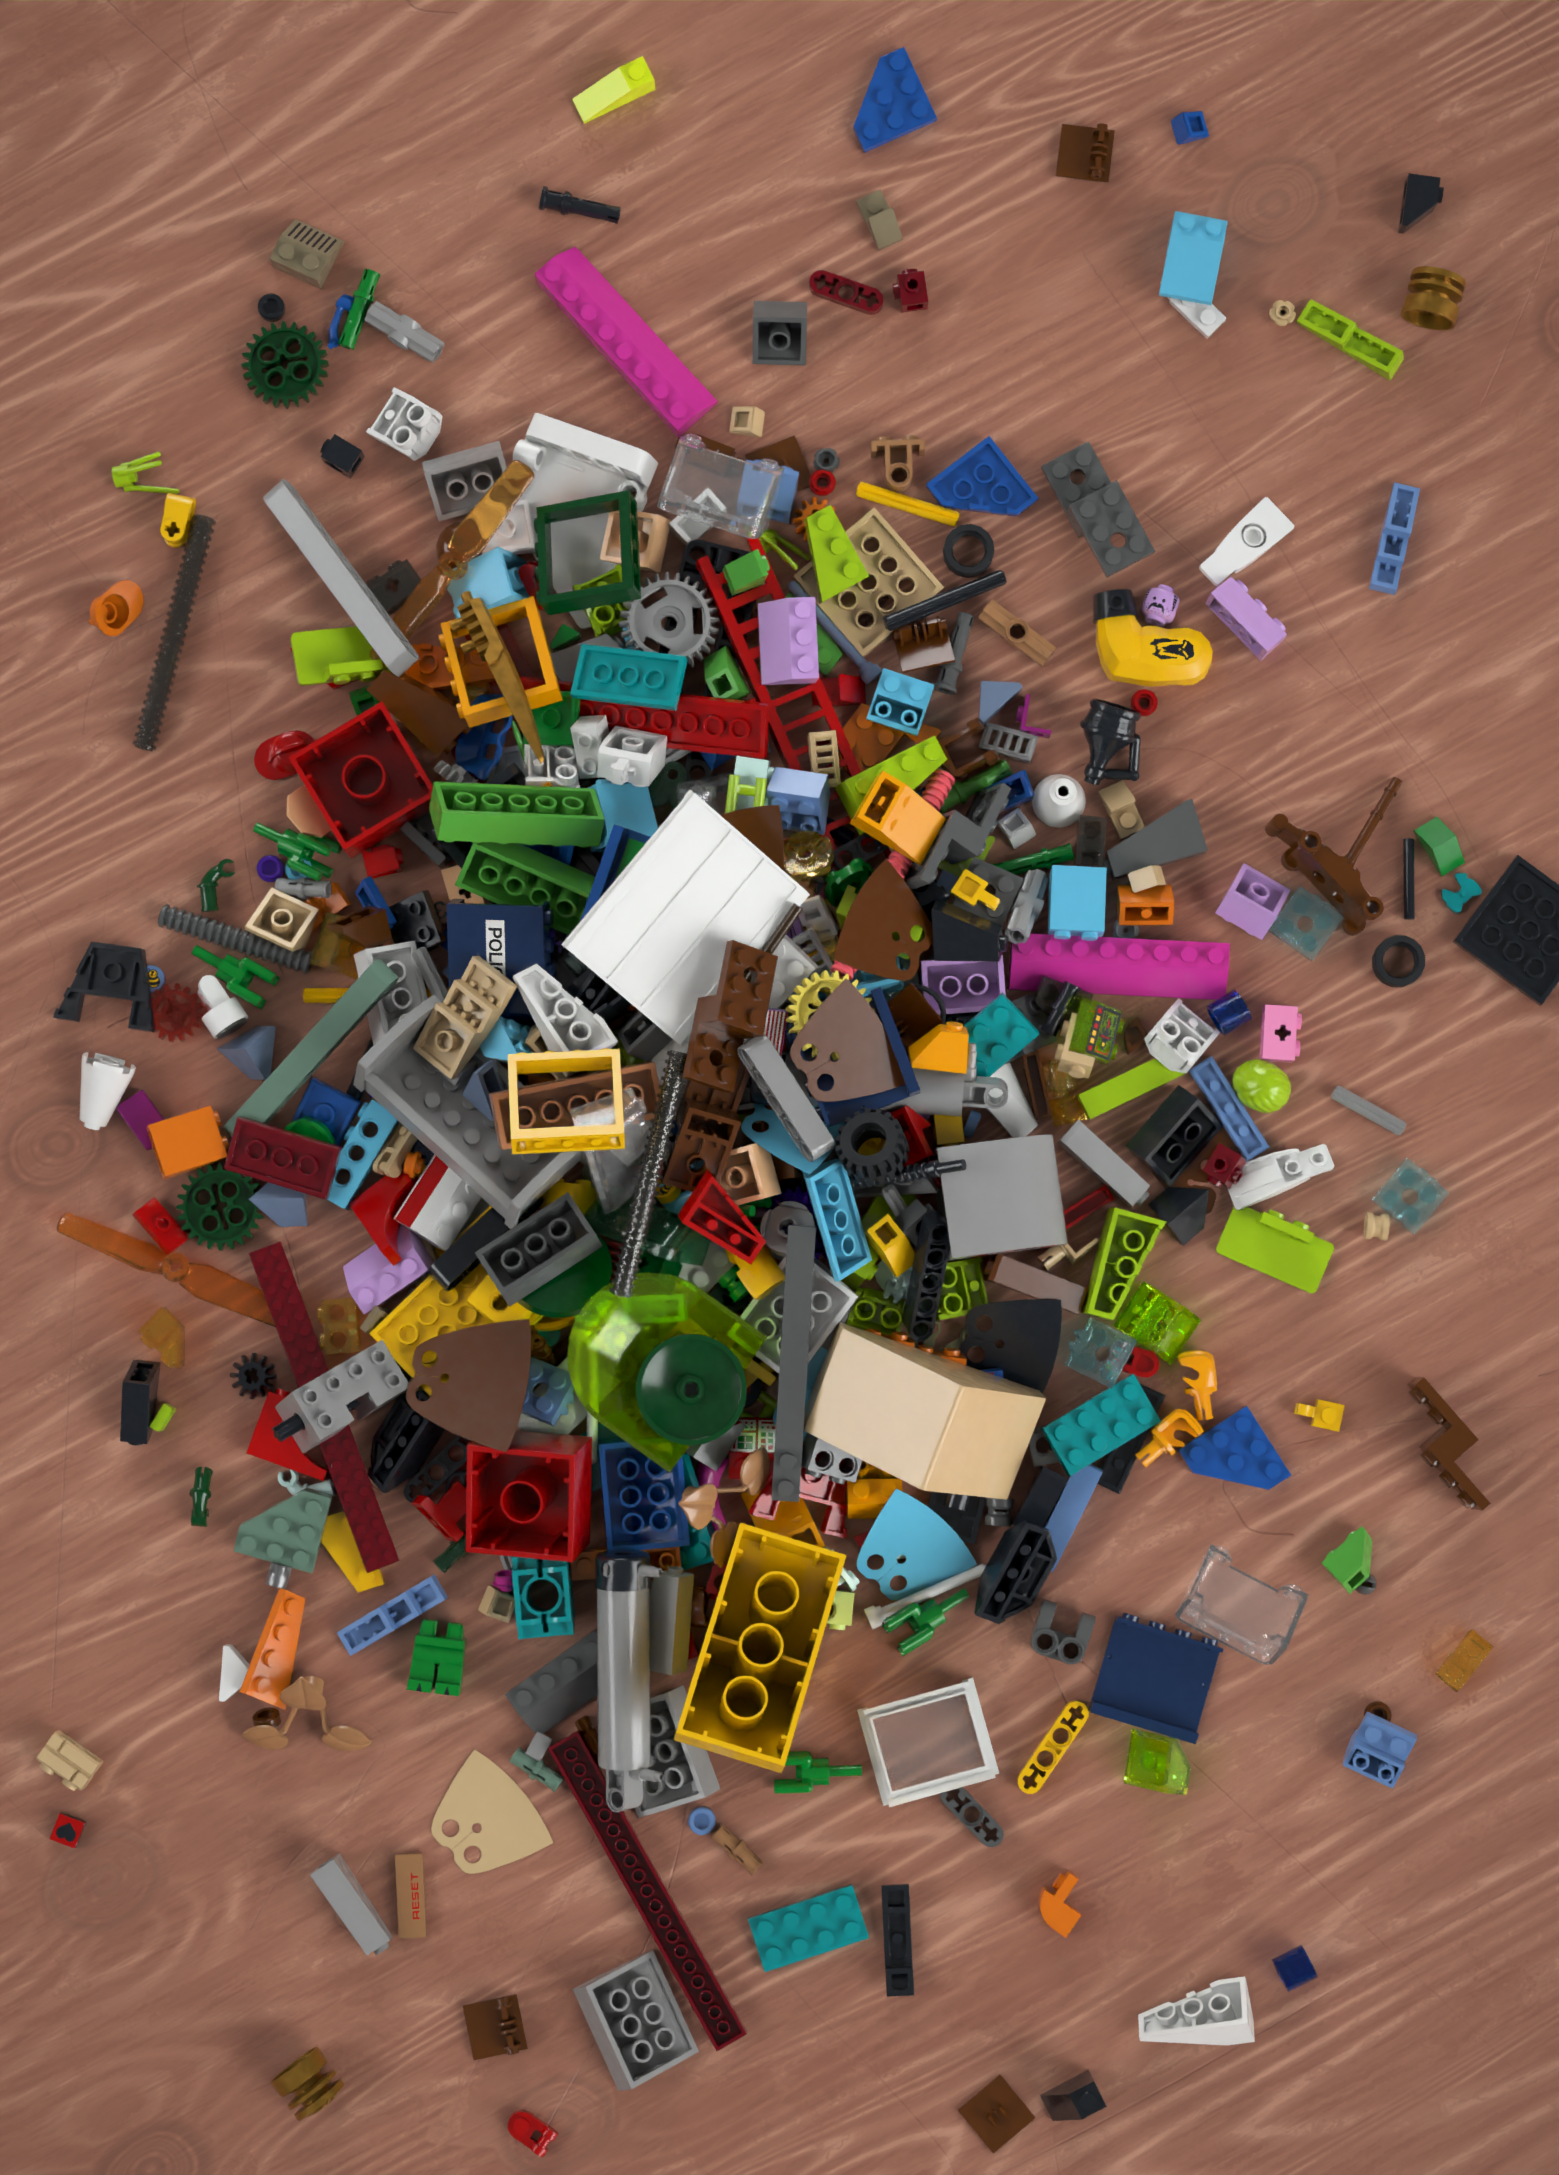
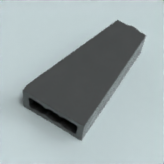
M1186 800L1105 853L1106 859L1102 860L1103 867L1107 868L1106 875H1111L1113 881L1127 877L1130 872L1150 865L1164 866L1205 854L1208 849L1193 800Z

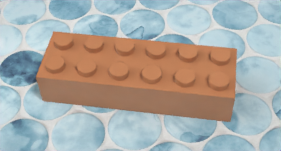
M646 1061L622 1066L621 1082L624 1125L665 1117L655 1062ZM602 1070L518 1087L519 1129L615 1124L612 1070ZM509 1090L489 1093L499 1148L502 1150L510 1149Z

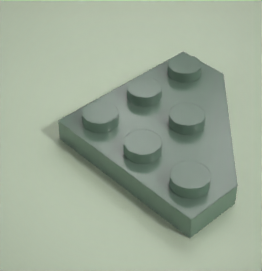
M306 1487L294 1496L244 1521L239 1526L234 1552L312 1573L315 1568L333 1495Z

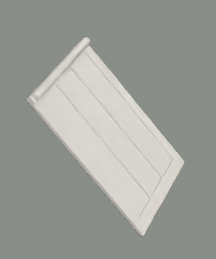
M689 790L682 801L561 945L683 1048L691 1036L698 998L717 994L727 941L735 940L762 950L794 903L801 906L810 894L696 793Z

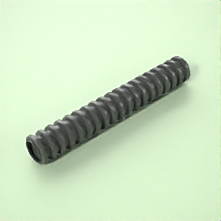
M165 904L162 907L158 917L159 927L163 928L166 926L168 930L173 928L177 933L182 931L183 935L189 933L192 938L198 936L199 940L206 939L208 943L213 941L217 946L222 944L223 948L229 946L231 950L235 951L238 949L239 953L246 952L248 956L254 954V957L257 959L259 957H262L263 961L269 959L273 964L278 962L279 966L285 964L286 968L291 969L294 967L295 971L302 970L304 974L310 971L314 961V952L311 950L306 952L305 948H301L292 952L262 937L250 934L247 930L243 932L240 927L234 929L233 925L226 926L224 922L219 924L215 919L210 921L209 917L203 919L202 915L194 916L193 912L186 913L184 909L178 911L177 907L170 908L169 904Z

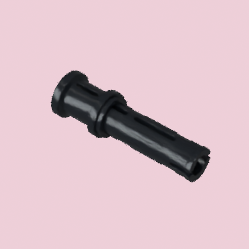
M543 186L539 202V210L546 208L559 211L564 216L565 214L573 213L618 224L621 211L619 206H611L573 197L568 191H565V193L548 190L547 186Z

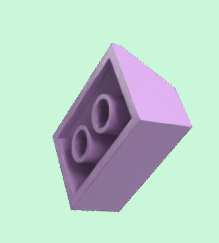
M1230 577L1211 592L1205 604L1262 661L1284 640L1287 635L1284 632L1286 628L1277 618L1272 619L1266 613L1267 608L1259 599L1253 600L1247 593L1248 588L1239 579L1235 581Z
M815 597L784 598L758 603L761 685L816 683L819 679Z
M1003 955L999 962L920 961L921 985L929 987L943 1000L946 1014L979 1012L1002 992L1006 996ZM922 991L923 997L934 1011L940 1015L941 1012L936 1000L928 993Z
M403 1225L400 1226L397 1237L398 1251L402 1260L393 1266L377 1245L374 1244L343 1266L349 1293L364 1315L370 1313L375 1305L381 1307L427 1275L429 1267L435 1262L417 1234Z

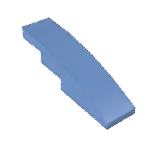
M1395 482L1393 484L1370 579L1369 589L1392 595H1395L1397 591L1401 567L1404 563L1407 544L1412 531L1420 488Z
M1091 1464L1069 1476L1044 1528L1050 1531L1057 1556L1051 1572L1057 1566L1103 1473V1470Z
M434 1574L338 1631L337 1634L349 1655L352 1656L446 1600L448 1596Z

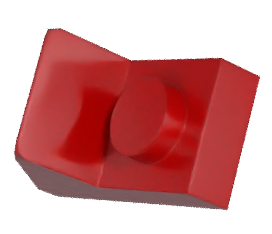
M838 674V678H820L832 706L866 704L865 683L859 676ZM812 692V707H820L814 692Z
M904 1106L890 1113L894 1119L898 1120L908 1140L909 1152H907L909 1158L907 1163H905L906 1167L909 1164H914L933 1155L922 1132V1129L931 1126L930 1122L909 1106Z

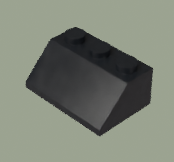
M1178 1085L1125 1146L1141 1163L1166 1185L1171 1187L1223 1126L1199 1098Z

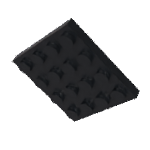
M1517 855L1453 940V943L1539 1006L1545 1002L1559 982V884Z

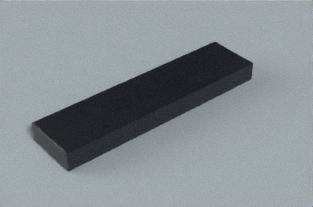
M1140 1384L1155 1412L1158 1413L1165 1395ZM1150 1428L1107 1454L1101 1467L1103 1473L1097 1484L1118 1494L1121 1493L1137 1458L1135 1454L1140 1451Z

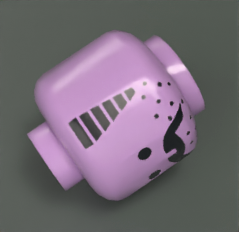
M1160 584L1158 588L1154 587L1147 590L1141 607V613L1147 623L1163 627L1165 624L1173 621L1180 602L1178 596L1173 593V588Z

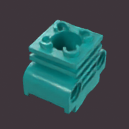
M512 1557V1579L518 1640L574 1635L575 1608L570 1563ZM539 1579L549 1580L557 1587L559 1596L558 1602L554 1607L544 1609L532 1602L530 1587L534 1581Z

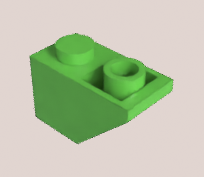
M759 549L725 565L722 571L733 596L762 585L768 576L767 571L770 570L766 556H761Z
M724 646L703 659L705 681L713 697L741 700L751 694L728 646Z
M1361 1526L1357 1531L1351 1532L1345 1542L1337 1549L1330 1551L1325 1560L1321 1562L1328 1573L1349 1594L1370 1576L1372 1539Z

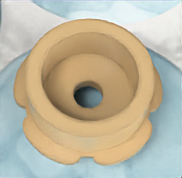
M1278 300L1273 303L1269 316L1275 324L1286 326L1294 321L1296 313L1294 312L1295 307L1291 302ZM1280 311H1285V314L1281 315Z

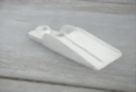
M1265 497L1233 528L1214 553L1200 565L1199 569L1215 586H1218L1233 572L1238 573L1256 561L1294 529V524L1268 497Z
M1325 1144L1301 1152L1296 1148L1273 1152L1246 1162L1242 1168L1243 1175L1236 1185L1232 1184L1228 1192L1235 1209L1240 1210L1310 1180V1177L1331 1171L1334 1168V1163Z

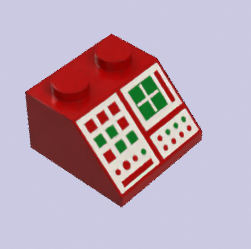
M739 1417L738 1420L746 1426L729 1451V1479H740V1471L744 1460L751 1452L764 1446L770 1461L769 1480L773 1474L776 1425L773 1422V1418Z

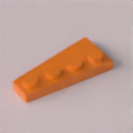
M411 644L419 655V660L406 670L404 674L436 691L451 689L450 681L455 679L453 672L448 673L444 658L449 657L447 649L443 650L441 646H433L432 644ZM456 646L466 686L496 681L487 661H482L477 649L464 655L462 649Z
M279 1588L239 1692L279 1709L286 1710V1704L280 1700V1693L290 1686L306 1598Z

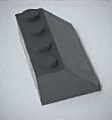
M597 1628L505 1694L520 1717L535 1734L537 1731L544 1734L598 1695Z

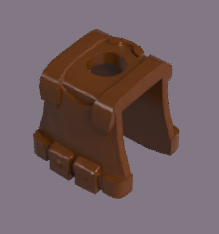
M979 718L967 722V728L952 736H945L938 741L947 758L944 763L950 774L957 779L968 777V773L986 764L993 766L1001 761L996 750H990L960 768H957L948 748L982 732L985 728Z

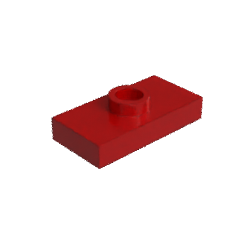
M155 1197L133 1214V1217L167 1256L189 1240L186 1232L182 1230Z

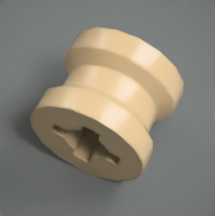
M1366 1212L1363 1229L1364 1239L1378 1237L1380 1240L1387 1241L1390 1225L1389 1214L1383 1213L1380 1216H1376L1372 1212Z

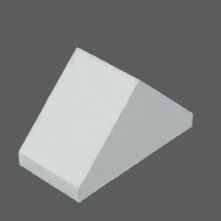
M232 1644L223 1646L219 1701L222 1702L228 1700L241 1689L250 1665Z

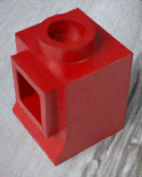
M390 844L371 848L372 852L361 850L368 877L371 876L372 879L402 872L400 865L405 864L401 848L395 849L394 846L391 847Z

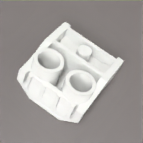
M394 387L391 391L393 394L371 429L368 428L366 433L415 461L427 454L439 435L443 416L413 396Z
M524 744L526 786H543L549 782L554 787L580 788L574 748L541 745L544 761L540 764L530 745Z
M1178 998L1144 1040L1149 1053L1170 1071L1187 1073L1220 1032L1210 1027L1182 1004L1183 1001Z

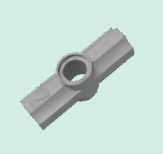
M377 301L367 311L364 319L365 322L387 335L388 339L404 350L410 349L431 363H434L442 353L445 345L444 342L423 330L410 317L404 314L400 316Z
M1039 869L1027 871L1021 883V888L1017 892L1009 910L1011 916L1004 934L1007 935L1008 940L1012 943H1026L1033 924L1043 908L1044 901L1042 898L1049 879L1046 877L1045 872Z

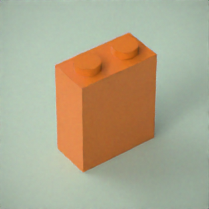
M211 1105L147 1126L146 1130L163 1180L206 1167L207 1164L212 1165L226 1160L229 1144L227 1138L220 1135L218 1127L222 1126L218 1112L212 1111Z

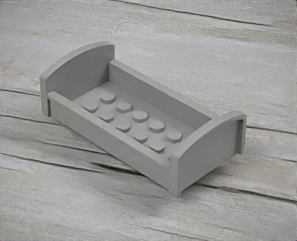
M432 995L394 1025L359 1060L353 1085L361 1092L365 1090L503 1216L506 1219L504 1224L512 1229L517 1225L519 1217L579 1161L585 1164L588 1161L591 1150L512 1154V1148L500 1149L494 1121H490L462 1095L472 1074L454 1086L413 1049L435 1004L443 1003L435 995ZM480 1047L472 1057L478 1062L473 1072L490 1060V1058L484 1057ZM495 1060L505 1090H509L508 1071ZM517 1080V1087H523L524 1085Z

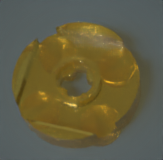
M812 830L801 831L788 838L789 842L784 846V872L793 880L811 879L830 872L834 851L829 838L819 836L818 832ZM809 852V857L802 858L804 853Z

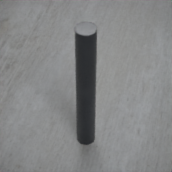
M1408 838L1403 839L1404 920H1415L1414 839Z

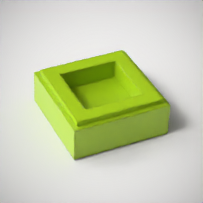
M164 1403L149 1427L157 1432L164 1431L176 1412V1408L169 1403Z

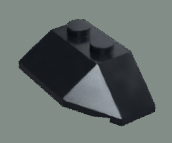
M424 1390L416 1392V1398L419 1401L423 1402L430 1398ZM407 1393L399 1395L373 1437L370 1456L371 1467L368 1469V1476L383 1493L389 1492L418 1473L445 1431L444 1428L413 1410L407 1403Z
M1024 1520L1004 1532L980 1576L974 1611L976 1616L1000 1624L1006 1621V1618L1014 1616L1032 1606L1057 1560L1049 1529Z

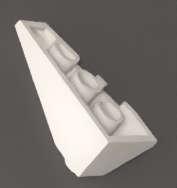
M538 964L513 975V980L549 1051L566 1052L577 1049L583 1051L600 1050L603 1048L611 1049L617 1044V1039L604 1019L597 1013L594 1015L582 1005L583 1002L579 998L571 996L562 988L561 983ZM579 1071L562 1072V1073L564 1074V1076H565L566 1078H568V1077H570L571 1075H573V1074H575V1073H577V1072H579Z
M1008 1063L990 1076L1001 1078L1006 1082L1008 1086L1007 1103L1001 1108H986V1110L1012 1138L1025 1137L1038 1124L1011 1064ZM998 1088L988 1092L994 1098H998L1003 1094L1002 1090Z
M1245 1976L1217 1980L1210 1983V1987L1198 1993H1195V1991L1187 1993V1997L1175 2003L1166 2002L1138 2014L1140 2041L1208 2045H1235L1255 2042L1253 2014Z

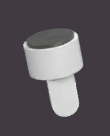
M206 975L201 978L198 984V996L208 1010L202 1017V1021L214 1039H222L241 1028L248 1021V1015L236 997L229 998L217 978L212 975Z

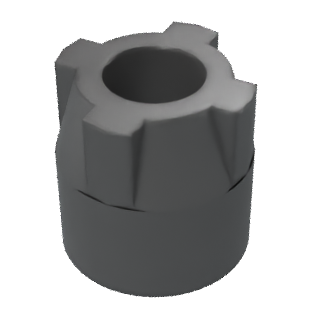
M271 1562L265 1584L286 1589L292 1568Z

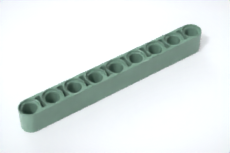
M381 959L374 961L223 1127V1130L232 1138L238 1116L268 1124L394 986L399 977Z

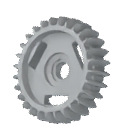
M666 572L664 580H660L659 575L656 573L653 583L646 577L644 580L646 587L643 588L641 586V599L623 602V606L628 611H620V617L627 619L619 622V627L627 628V630L621 633L622 638L629 637V640L625 642V647L634 646L633 650L658 653L643 644L645 638H648L670 650L668 654L685 656L688 660V665L691 668L694 667V657L701 662L703 656L700 652L703 651L709 654L710 648L706 643L715 644L716 640L710 634H718L719 629L712 627V625L718 624L719 618L711 617V615L717 613L718 609L717 607L709 608L713 603V597L705 599L707 589L705 588L699 592L698 581L691 586L689 585L690 577L687 576L684 582L680 581L679 573L676 574L674 580H670L669 572ZM665 591L667 596L645 609L641 604L651 594ZM692 609H700L702 612L703 634L693 633ZM665 617H672L676 620L677 626L672 631H666L662 628L661 621Z

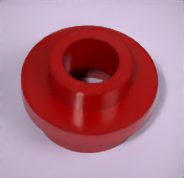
M816 470L809 479L811 491L818 496L829 495L833 492L836 485L835 477L830 471ZM820 479H824L828 484L825 487H819L817 482Z
M1147 689L1137 691L1131 698V708L1140 712L1141 716L1153 714L1158 705L1156 695ZM1146 699L1149 702V706L1143 708L1139 705V701Z

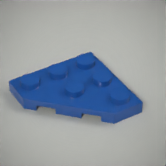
M904 47L879 58L854 123L853 130L864 153L937 121L936 114Z
M990 436L938 474L925 486L941 507L1015 517L1019 516L1039 499Z
M1247 1406L1178 1449L1191 1472L1267 1490L1291 1476V1473Z

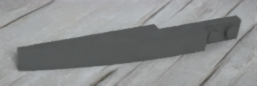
M788 1225L771 1499L776 1501L799 1502L816 1226Z

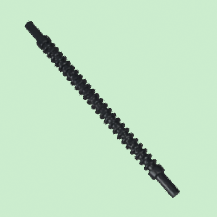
M964 1159L941 1163L938 1160L929 1161L928 1164L923 1162L921 1165L919 1163L914 1164V1166L909 1164L907 1167L903 1165L904 1169L901 1173L896 1171L894 1179L885 1178V1183L881 1185L893 1184L894 1182L900 1183L901 1180L902 1182H907L908 1179L914 1181L915 1178L921 1180L922 1177L924 1179L929 1177L937 1178L943 1173L966 1170V1162ZM848 1175L851 1187L855 1190L859 1187L863 1189L866 1186L869 1188L873 1186L868 1185L866 1180L860 1183L855 1177L852 1178ZM805 1180L803 1182L798 1181L796 1184L779 1185L781 1192L784 1194L787 1188H790L794 1193L797 1187H800L802 1192L807 1191ZM874 1181V1186L880 1185L878 1181Z

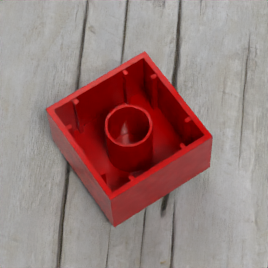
M382 701L288 757L343 850L351 859L362 853L361 850H367L399 831L407 821L412 823L430 812L429 806L433 785Z
M516 1430L507 1452L471 1441L467 1445L466 1552L573 1562L590 1543L592 1437Z

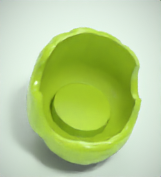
M1254 1059L1246 1061L1233 1074L1232 1082L1238 1099L1248 1108L1261 1113H1272L1281 1109L1289 1100L1291 1083L1288 1076L1279 1067L1266 1060Z

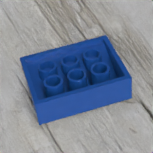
M661 1436L598 1439L607 1551L689 1546L688 1519L678 1504L685 1490L682 1444L671 1442Z

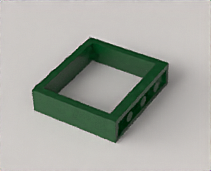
M629 490L536 507L537 518H534V529L537 533L538 542H535L534 548L539 565L535 568L536 578L539 582L536 599L538 605L542 606L548 615L641 599L637 502ZM619 510L622 582L553 594L551 523Z

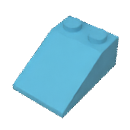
M1175 211L1169 234L1159 296L1212 305L1228 221Z

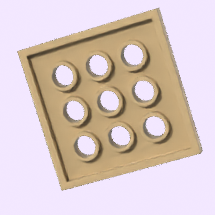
M875 507L846 531L868 575L876 580V586L873 589H864L860 581L819 604L812 560L793 576V579L809 597H815L817 606L863 657L868 655L893 633V630L889 631L885 628L884 616L936 596L944 590L943 585ZM868 539H874L879 543V548L875 552H868L863 546L864 542ZM886 559H892L897 567L893 572H885L881 568V563ZM903 579H909L913 582L914 588L910 592H902L898 586L899 582ZM846 593H850L856 598V603L851 607L842 605L840 601L841 597ZM883 596H888L892 598L894 605L891 609L884 610L878 604L879 599ZM861 614H870L874 620L873 624L869 627L861 626L858 623V618Z

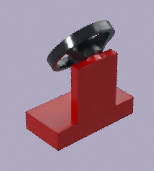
M467 1470L457 1471L449 1477L446 1485V1494L436 1504L428 1496L418 1495L412 1502L414 1507L448 1541L457 1542L464 1535L455 1524L466 1513L467 1481L464 1475H467ZM460 1476V1482L457 1481V1482L450 1488V1486H449V1485H450V1482H451L455 1477Z

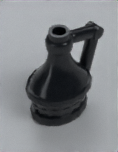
M1092 698L1090 701L1091 708L1084 720L1080 722L1090 750V762L1084 770V781L1099 785L1100 781L1104 778L1108 780H1138L1140 776L1141 738L1140 735L1135 733L1136 721L1141 718V713L1116 703ZM1130 744L1128 769H1105L1109 760L1118 751Z

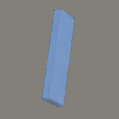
M1212 1056L1189 1069L1190 1075L1246 1162L1270 1148Z

